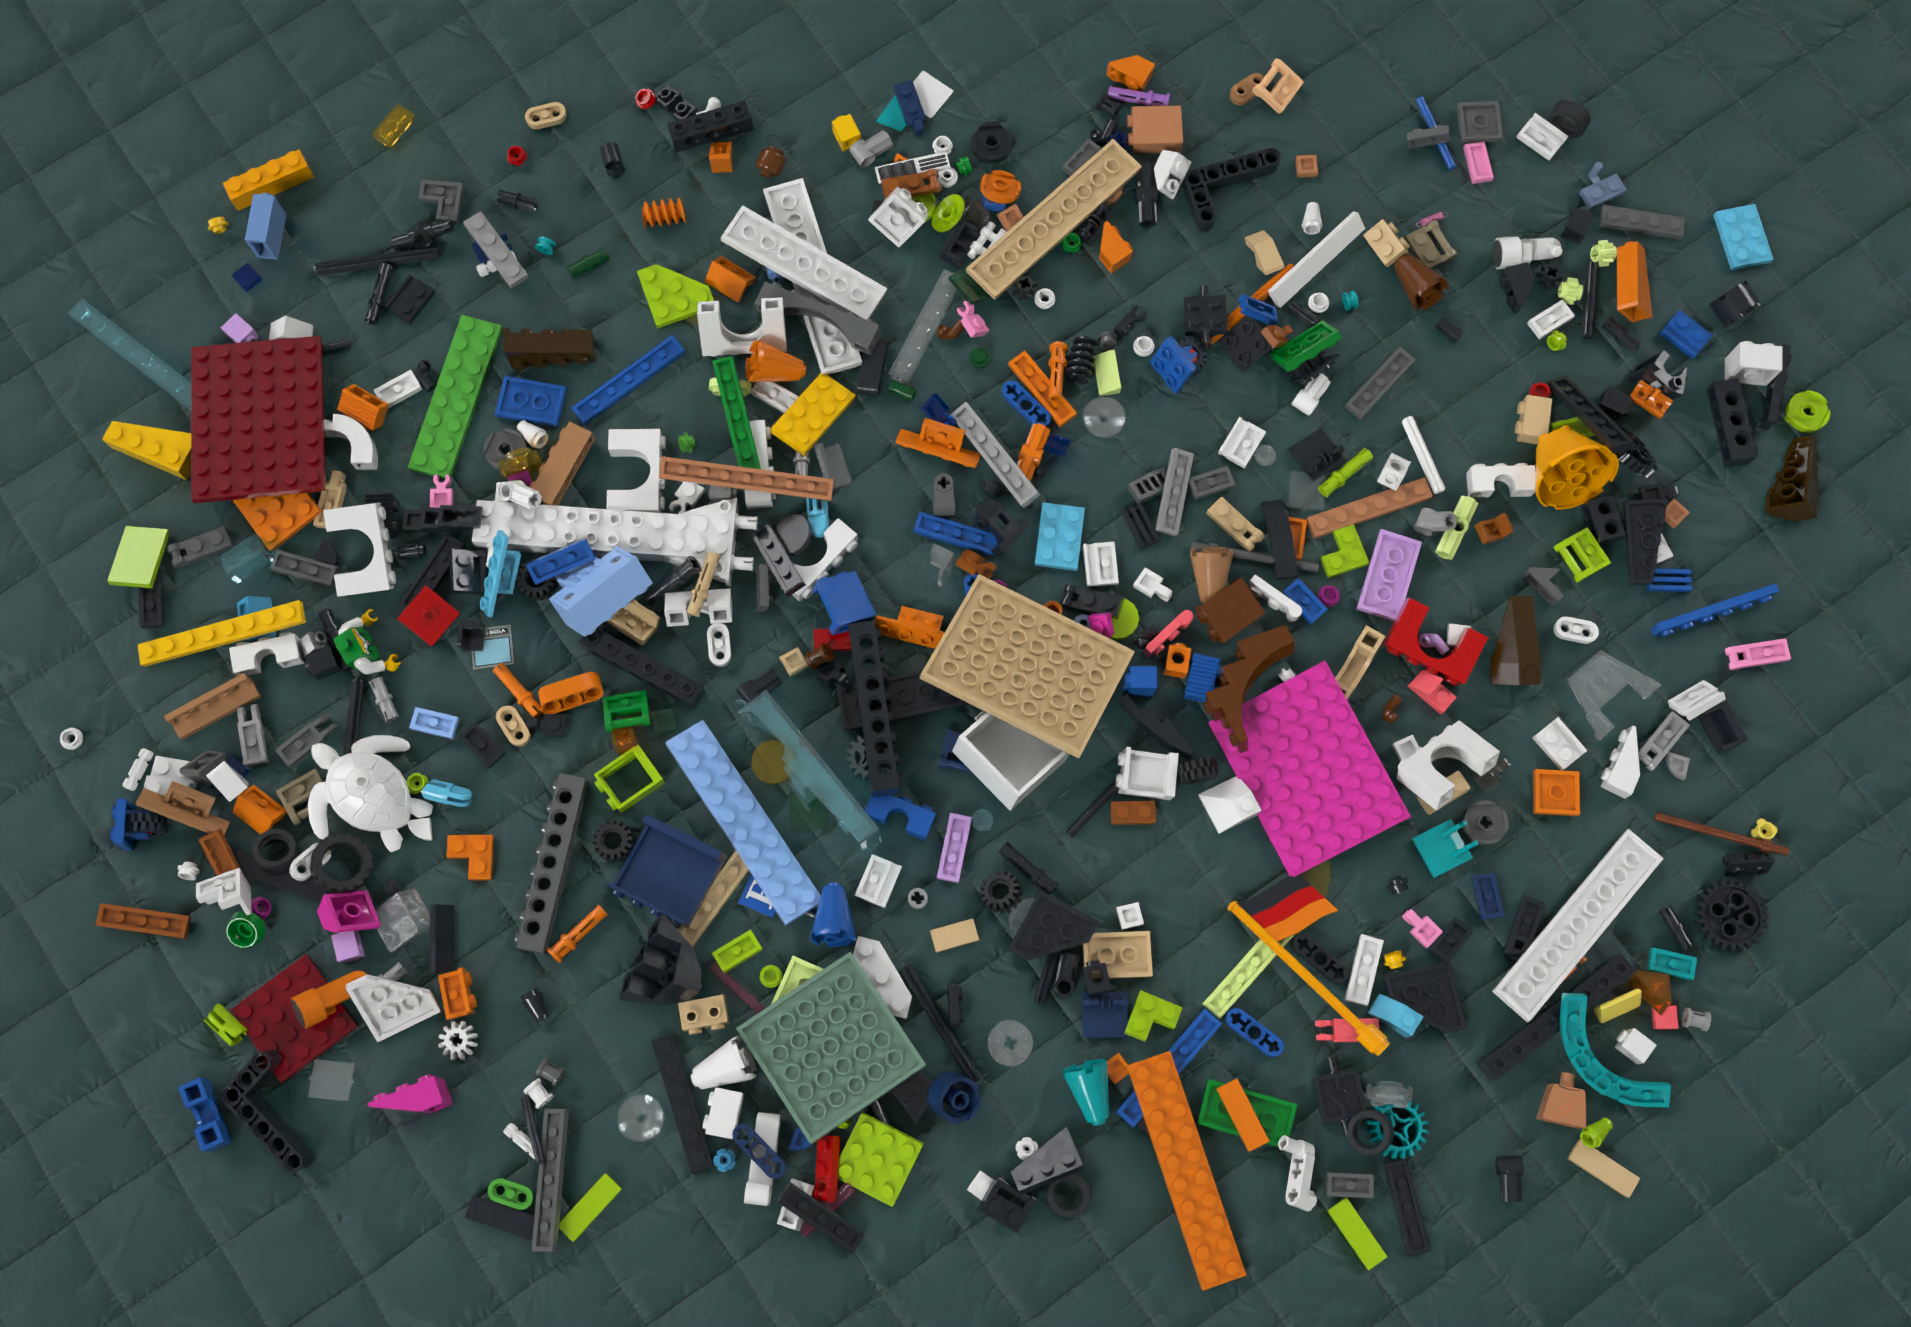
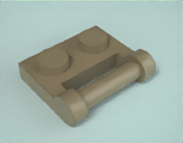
M1437 220L1406 235L1404 238L1409 244L1414 257L1431 269L1454 259L1458 255L1457 251L1452 249L1440 230V224ZM1429 233H1433L1445 252L1444 255H1440L1430 239Z
M313 769L276 790L295 826L302 823V820L309 816L308 807L299 812H296L295 807L309 800L310 792L314 785L324 782L317 769Z

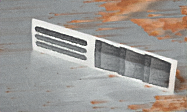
M945 151L875 167L878 183H881V179L922 173L930 169L942 170L950 168V163Z

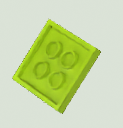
M862 1112L839 1158L838 1179L893 1207L924 1143Z

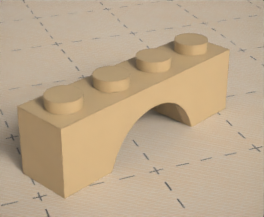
M1367 625L1356 641L1343 667L1335 677L1347 701L1350 699L1385 639V635Z

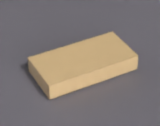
M973 919L930 930L936 953L979 941Z

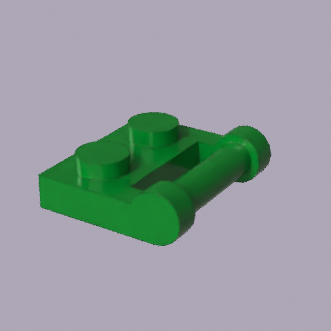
M646 690L603 697L604 721L607 733L614 732V729L641 724L644 726L651 725ZM642 713V716L612 721V718Z

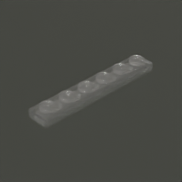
M945 269L943 270L888 373L889 377L906 385L909 383L937 327L959 289L963 277Z

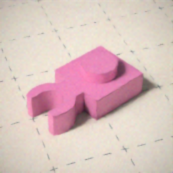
M446 474V479L442 483L439 482V476L434 475L433 481L437 488L430 489V507L440 508V505H453L454 491L452 488L447 489L451 485V478L448 474Z

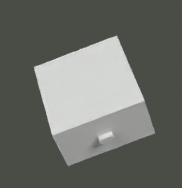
M982 711L974 718L976 722L958 737L952 750L1010 811L1061 766L1069 756V753L987 712L985 713V711Z

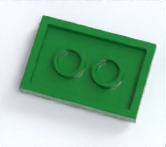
M1322 320L1269 354L1274 362L1289 372L1297 369L1304 361L1315 358L1325 348L1334 346L1336 341L1342 337L1338 330Z

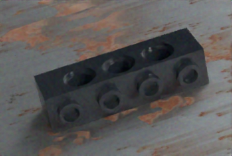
M746 100L667 123L675 153L753 130L752 118Z
M1738 378L1713 381L1706 391L1724 467L1750 464L1757 458L1758 449L1752 438L1753 428L1748 421V408L1744 405L1743 387L1739 384ZM1726 400H1728L1732 404V406L1728 405L1726 403ZM1730 420L1735 421L1736 425L1732 424ZM1735 439L1739 440L1741 445L1737 444Z

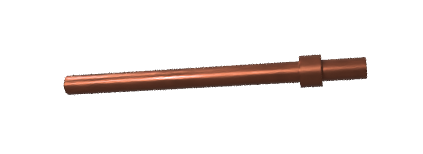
M1656 812L1654 815L1655 821L1755 847L1761 852L1768 854L1773 852L1784 856L1789 854L1790 848L1774 844L1771 840L1764 838L1759 840Z

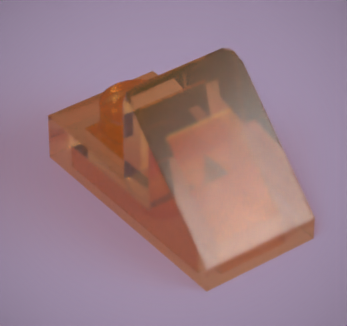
M633 726L614 729V732H611L614 748L619 755L639 745Z

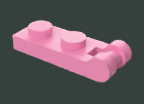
M1786 638L1733 646L1725 649L1726 656H1729L1730 663H1728L1730 670L1791 660ZM1743 653L1744 660H1739L1738 654Z

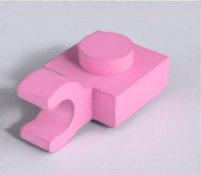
M964 301L966 310L964 307L957 308L958 314L963 317L961 323L971 338L985 336L989 330L979 314H974V304L972 301Z
M1412 909L1407 910L1401 916L1414 927L1410 933L1425 948H1428L1443 932L1428 916L1420 919Z

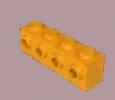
M300 149L290 151L278 159L270 160L260 167L251 168L244 174L231 177L228 181L223 182V185L231 202L239 211L251 206L253 194L269 193L276 195L310 180L314 176Z

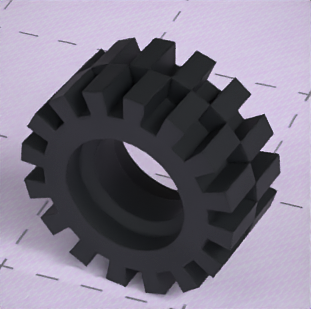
M526 564L522 565V570H518L519 576L516 575L517 585L528 599L530 597L534 601L536 599L542 601L543 597L548 599L550 593H555L554 588L558 586L555 576L545 580L544 584L540 587H532L529 583L531 575Z
M1214 757L1191 760V762H1185V764L1177 766L1182 785L1202 783L1203 781L1206 782L1220 776L1217 761Z
M613 819L610 822H602L603 825H598L596 827L597 831L593 832L594 838H592L594 850L601 858L613 862V860L621 861V858L625 859L626 855L631 852V848L634 847L632 831L625 823L623 824L619 820L614 821ZM610 833H618L622 838L620 846L615 849H609L605 845V838Z
M998 870L994 871V876L989 873V879L984 878L982 880L984 885L980 884L982 901L993 913L997 914L999 911L1000 914H1004V910L1008 913L1012 912L1010 908L1013 906L1016 909L1018 907L1016 902L1021 903L1020 896H1023L1021 885L1012 873L1009 872L1007 874L1005 870H1002L1001 874ZM1001 885L1008 886L1009 893L1002 899L994 898L993 893L997 887Z

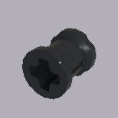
M1104 93L1099 98L1095 110L1104 112L1113 120L1119 113L1122 104L1110 100Z

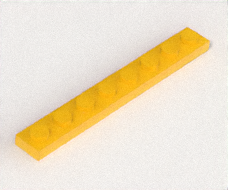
M299 600L137 644L140 665L146 667L304 624L306 620L303 602Z

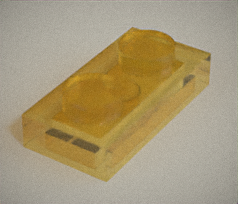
M397 104L372 135L375 139L391 148L414 121L415 116Z

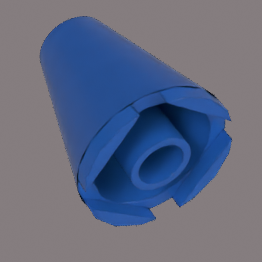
M831 882L822 889L811 931V942L819 946L820 942H825L827 947L848 946L851 944V940L856 941V935L846 891L843 886H840V883Z

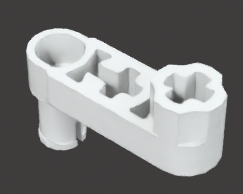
M1286 1135L1282 1136L1278 1142L1279 1149L1292 1153L1286 1202L1304 1211H1311L1317 1202V1197L1310 1190L1315 1148L1313 1144L1306 1141L1294 1140Z

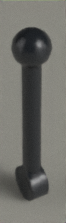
M1038 468L1036 472L1037 478L1034 483L1036 490L1041 477L1045 474L1043 468ZM1033 501L1026 506L1028 509L1034 506Z

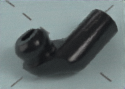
M1108 120L1103 130H1091V140L1095 143L1110 140L1117 123L1113 120Z
M422 360L417 366L416 379L427 392H431L436 387L430 379L431 363L428 360Z
M1154 624L1134 637V645L1139 649H1145L1148 645V640L1159 634L1158 629Z

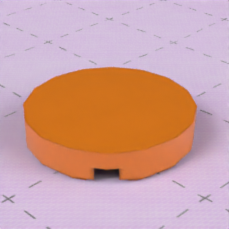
M995 170L991 171V174L987 175L986 173L983 175L980 191L990 201L1007 204L1018 199L1021 192V183L1019 180L1017 182L1015 176L1011 173Z

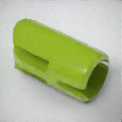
M217 1003L213 1010L209 1012L208 1017L203 1020L229 1046H235L243 1039L240 1035L241 1033L246 1036L247 1029L220 1003Z

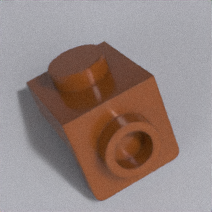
M1506 513L1474 525L1483 545L1500 541L1514 532Z

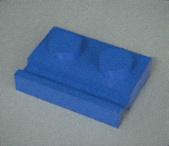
M1681 310L1675 314L1659 333L1692 359L1713 336V334Z

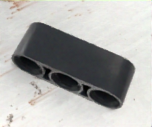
M879 339L871 355L863 354L857 384L858 395L878 398L888 351V340Z

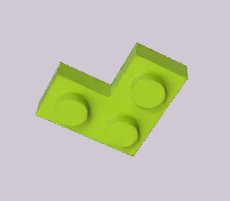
M1354 524L1333 531L1332 534L1339 551L1322 556L1320 559L1328 578L1369 564Z
M1140 990L1124 1033L1145 1042L1153 1022L1174 1030L1183 1007Z

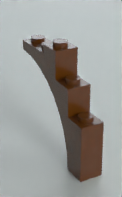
M1286 625L1238 641L1237 651H1235L1237 662L1221 667L1222 676L1219 677L1222 687L1205 693L1206 702H1203V706L1207 715L1211 714L1214 721L1220 720L1223 728L1228 729L1231 745L1233 747L1236 746L1239 753L1248 751V738L1242 723V707L1249 689L1268 667L1294 654L1295 641Z

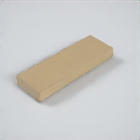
M1578 1139L1567 1158L1626 1198L1631 1196L1640 1180L1638 1176L1600 1151L1585 1146L1581 1139Z

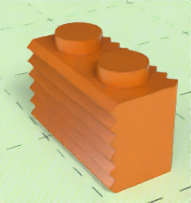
M356 384L342 390L343 393L340 397L338 411L361 423L364 429L375 430L383 426L389 403Z

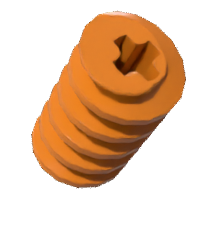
M677 197L676 204L669 198L668 205L665 204L663 199L660 200L659 206H657L655 200H652L651 207L644 201L642 215L645 228H647L648 222L651 227H655L656 221L661 227L664 220H666L668 225H671L672 219H674L676 224H679L681 218L686 224L684 204L679 197Z

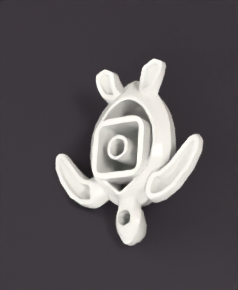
M373 735L354 743L351 747L352 753L342 757L338 755L336 750L326 744L317 743L312 745L311 753L313 759L321 768L328 770L326 782H319L314 785L308 801L310 824L319 839L324 840L329 835L327 820L328 803H330L339 817L351 826L361 830L380 832L381 838L390 852L401 848L403 839L397 829L408 823L410 814L419 819L431 815L433 806L426 801L411 798L406 780L401 772L391 762L376 755L377 753L405 752L410 749L408 741L391 735Z

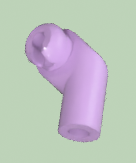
M1424 633L1418 638L1419 645L1436 648L1441 656L1450 649L1437 634Z

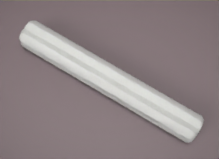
M1413 416L1404 418L1402 424L1434 494H1439L1445 490V486Z

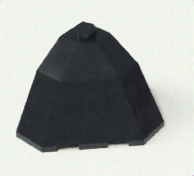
M665 915L659 916L648 930L646 945L641 944L634 958V961L637 962L635 967L630 972H627L623 979L619 997L622 1001L668 1005L686 1002L701 990L702 982H700L702 972L694 948Z

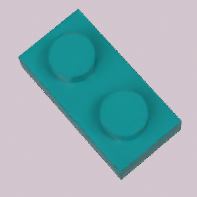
M1650 948L1647 970L1686 980H1694L1697 958L1658 948Z

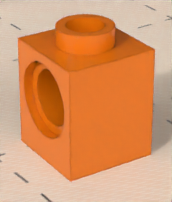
M1181 643L1169 645L1163 675L1185 679L1188 672L1191 648H1186V645ZM1175 655L1180 656L1183 659V663H1175L1172 657Z

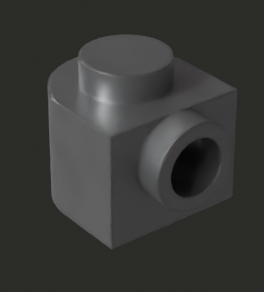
M321 631L305 633L299 641L304 656L330 646L325 634Z

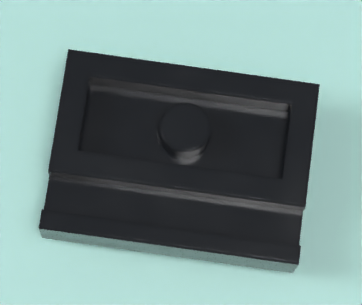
M409 274L385 304V308L411 325L436 292Z

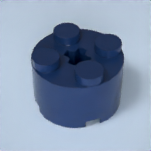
M942 1072L933 1081L927 1095V1102L934 1113L952 1123L959 1124L960 1122L971 1120L978 1113L981 1106L980 1089L973 1080L955 1072Z

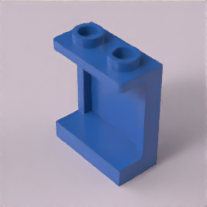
M844 571L830 578L828 576L822 577L817 580L812 589L814 594H820L832 620L829 627L832 635L849 631L848 624L873 621L876 617V613L856 571L849 573Z

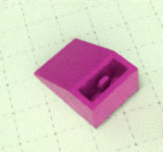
M428 1074L418 1078V1083L409 1085V1083L396 1087V1092L387 1094V1092L378 1094L373 1097L374 1101L367 1104L368 1107L433 1113L453 1105L445 1080Z

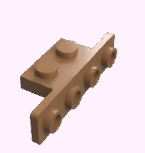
M172 781L166 796L143 788L136 802L137 806L209 834L221 829L225 835L230 823L227 820L209 814L216 798Z

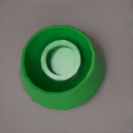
M244 911L234 913L229 918L226 929L230 942L241 948L260 944L266 932L265 925L259 916L253 912L250 915H246Z

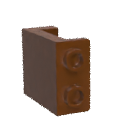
M1242 577L1234 578L1227 587L1203 604L1194 607L1197 611L1196 617L1202 624L1205 623L1209 629L1208 635L1214 642L1217 641L1218 643H1225L1265 614Z

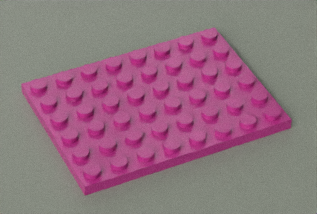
M1326 661L1243 704L1242 723L1248 738V751L1239 753L1237 747L1231 745L1229 740L1230 733L1228 729L1223 728L1220 720L1208 722L1237 778L1241 779L1254 795L1261 809L1257 816L1289 876L1295 877L1411 817Z

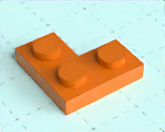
M448 835L447 858H469L468 880H492L494 836Z

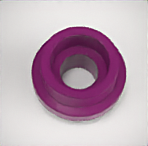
M256 897L251 900V912L259 916L261 920L270 914L271 903L266 898Z

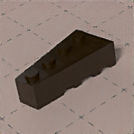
M503 328L504 354L511 368L517 370L533 366L537 368H545L548 365L567 366L569 363L585 365L596 361L593 333L591 330L563 329L562 333H557L552 329H543L541 333L530 332V329H521V333L511 332L510 328Z

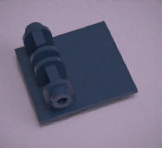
M1082 992L1083 1038H1128V1035L1124 1033L1128 1023L1127 1007L1129 1002L1127 992H1103L1088 996L1087 992Z

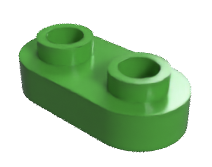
M495 1179L488 1187V1195L493 1201L518 1210L527 1209L534 1202L532 1189L507 1179ZM500 1186L505 1188V1192L502 1195L498 1194L497 1191ZM522 1193L526 1194L527 1199L525 1202L519 1200V1196Z

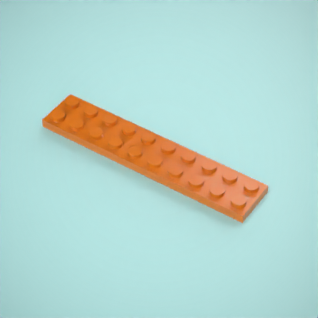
M1167 1051L1126 1065L1201 1290L1204 1291L1246 1276L1171 1052Z

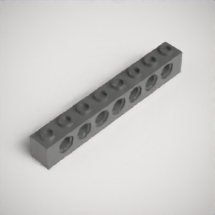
M559 773L558 779L555 778L552 788V791L555 792L553 800L549 801L547 813H549L548 821H545L542 827L543 841L538 844L536 856H539L537 865L534 864L531 871L532 885L528 886L525 899L528 900L526 908L522 909L520 915L521 929L517 930L514 943L517 944L516 948L519 950L547 955L546 949L549 947L589 784L586 778ZM565 794H572V799L569 803H562V797ZM561 815H566V822L562 825H557V818ZM554 837H561V843L558 846H551V841ZM555 858V866L546 868L547 860ZM544 880H550L551 882L547 890H541L540 888ZM540 901L545 902L544 910L536 912L535 905ZM538 923L540 926L539 931L536 934H530L529 929L531 925Z

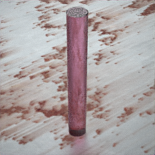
M716 962L710 966L709 969L756 1013L761 1012L765 1008L727 972L723 973Z

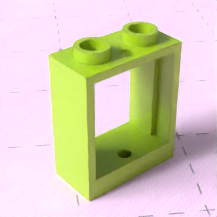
M638 744L594 774L597 779L594 783L601 793L606 791L610 797L606 801L613 811L618 809L621 814L665 784ZM637 758L653 782L623 803H620L605 779Z

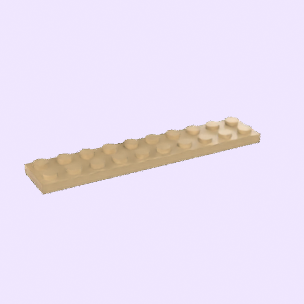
M1112 139L966 268V272L995 300L1096 211L1099 205L1105 203L1132 179L1142 166Z

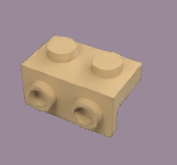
M1382 219L1363 236L1383 264L1389 267L1402 255L1411 254L1407 249L1410 246L1403 237L1399 238L1397 236L1399 231L1392 222L1388 224Z
M632 599L629 605L614 613L607 623L643 646L657 631L660 617L655 612L639 604L635 599Z

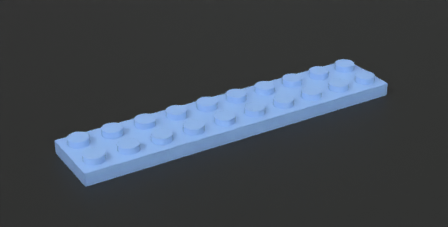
M704 720L666 742L667 748L785 926L818 906L821 895Z

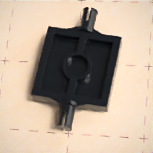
M1200 285V296L1184 297L1185 336L1202 337L1203 347L1206 348L1208 343V348L1212 346V336L1228 333L1226 295H1208V286L1205 285L1203 291V285Z
M1336 1057L1327 1058L1330 1072L1324 1076L1312 1078L1321 1123H1341L1343 1136H1348V1123L1352 1117L1360 1111L1367 1110L1358 1070H1339Z

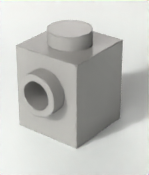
M710 485V501L714 504L722 500L736 498L738 489Z

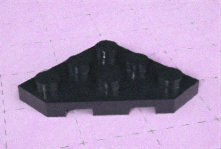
M1039 890L1008 951L1030 961L1089 943L1099 921Z
M1441 963L1383 976L1388 998L1398 1001L1423 1016L1422 1021L1445 1034L1467 1029L1450 963L1448 965Z

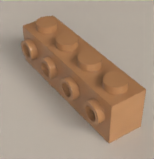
M569 422L567 427L562 428L559 435L560 439L550 449V457L547 462L541 465L537 480L533 481L529 486L539 491V494L542 496L540 505H559L595 441L592 432L572 422Z

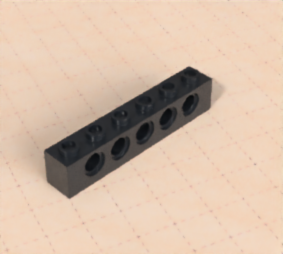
M598 628L592 634L585 637L582 636L578 642L583 650L694 710L706 692L703 685Z

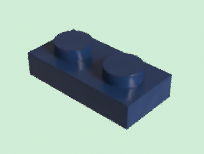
M1494 872L1470 877L1481 921L1505 916Z

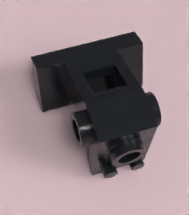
M1662 350L1636 365L1628 380L1632 384L1642 380L1654 389L1657 387L1661 390L1662 394L1674 400L1683 395L1685 380L1688 379V375H1686V367L1682 371L1672 374V376L1668 374L1663 365L1670 355Z
M990 498L985 504L981 503L976 508V515L972 519L974 521L973 527H979L982 530L988 529L995 536L997 544L990 551L996 557L1005 553L1031 525L1026 518L1016 522L1005 511L1004 506L999 501H993ZM996 517L1006 525L1003 529L994 522Z

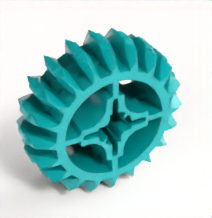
M1389 1096L1388 1102L1385 1099H1381V1106L1374 1104V1110L1380 1111L1383 1114L1386 1113L1393 1127L1396 1126L1395 1121L1396 1124L1405 1123L1401 1125L1399 1132L1394 1131V1136L1398 1141H1401L1403 1146L1396 1147L1390 1145L1388 1149L1382 1152V1155L1387 1156L1391 1151L1392 1159H1396L1398 1153L1400 1158L1404 1159L1406 1158V1152L1409 1156L1414 1155L1413 1148L1417 1151L1422 1149L1417 1142L1426 1143V1139L1421 1137V1135L1428 1134L1429 1131L1422 1129V1125H1427L1428 1121H1421L1420 1118L1425 1113L1416 1112L1420 1107L1418 1104L1410 1107L1412 1100L1407 1099L1404 1103L1403 1096H1398L1397 1101H1395L1394 1096ZM1391 1108L1401 1109L1410 1117L1400 1119L1396 1113H1393ZM1367 1120L1366 1124L1372 1125V1129L1366 1130V1133H1373L1374 1137L1369 1139V1142L1374 1143L1377 1141L1379 1144L1383 1139L1384 1130H1380V1123L1377 1120ZM1414 1124L1413 1136L1408 1141L1407 1129L1410 1125Z

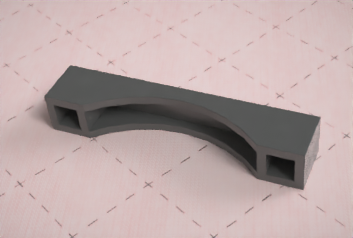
M764 282L754 303L759 313H761V298L783 297L784 317L804 315L822 319L840 330L853 349L869 355L872 354L881 335L880 327L876 321L859 318L857 314L850 311L847 313L843 312L832 304H822L818 299L804 297L796 290L788 291L777 283L770 284Z

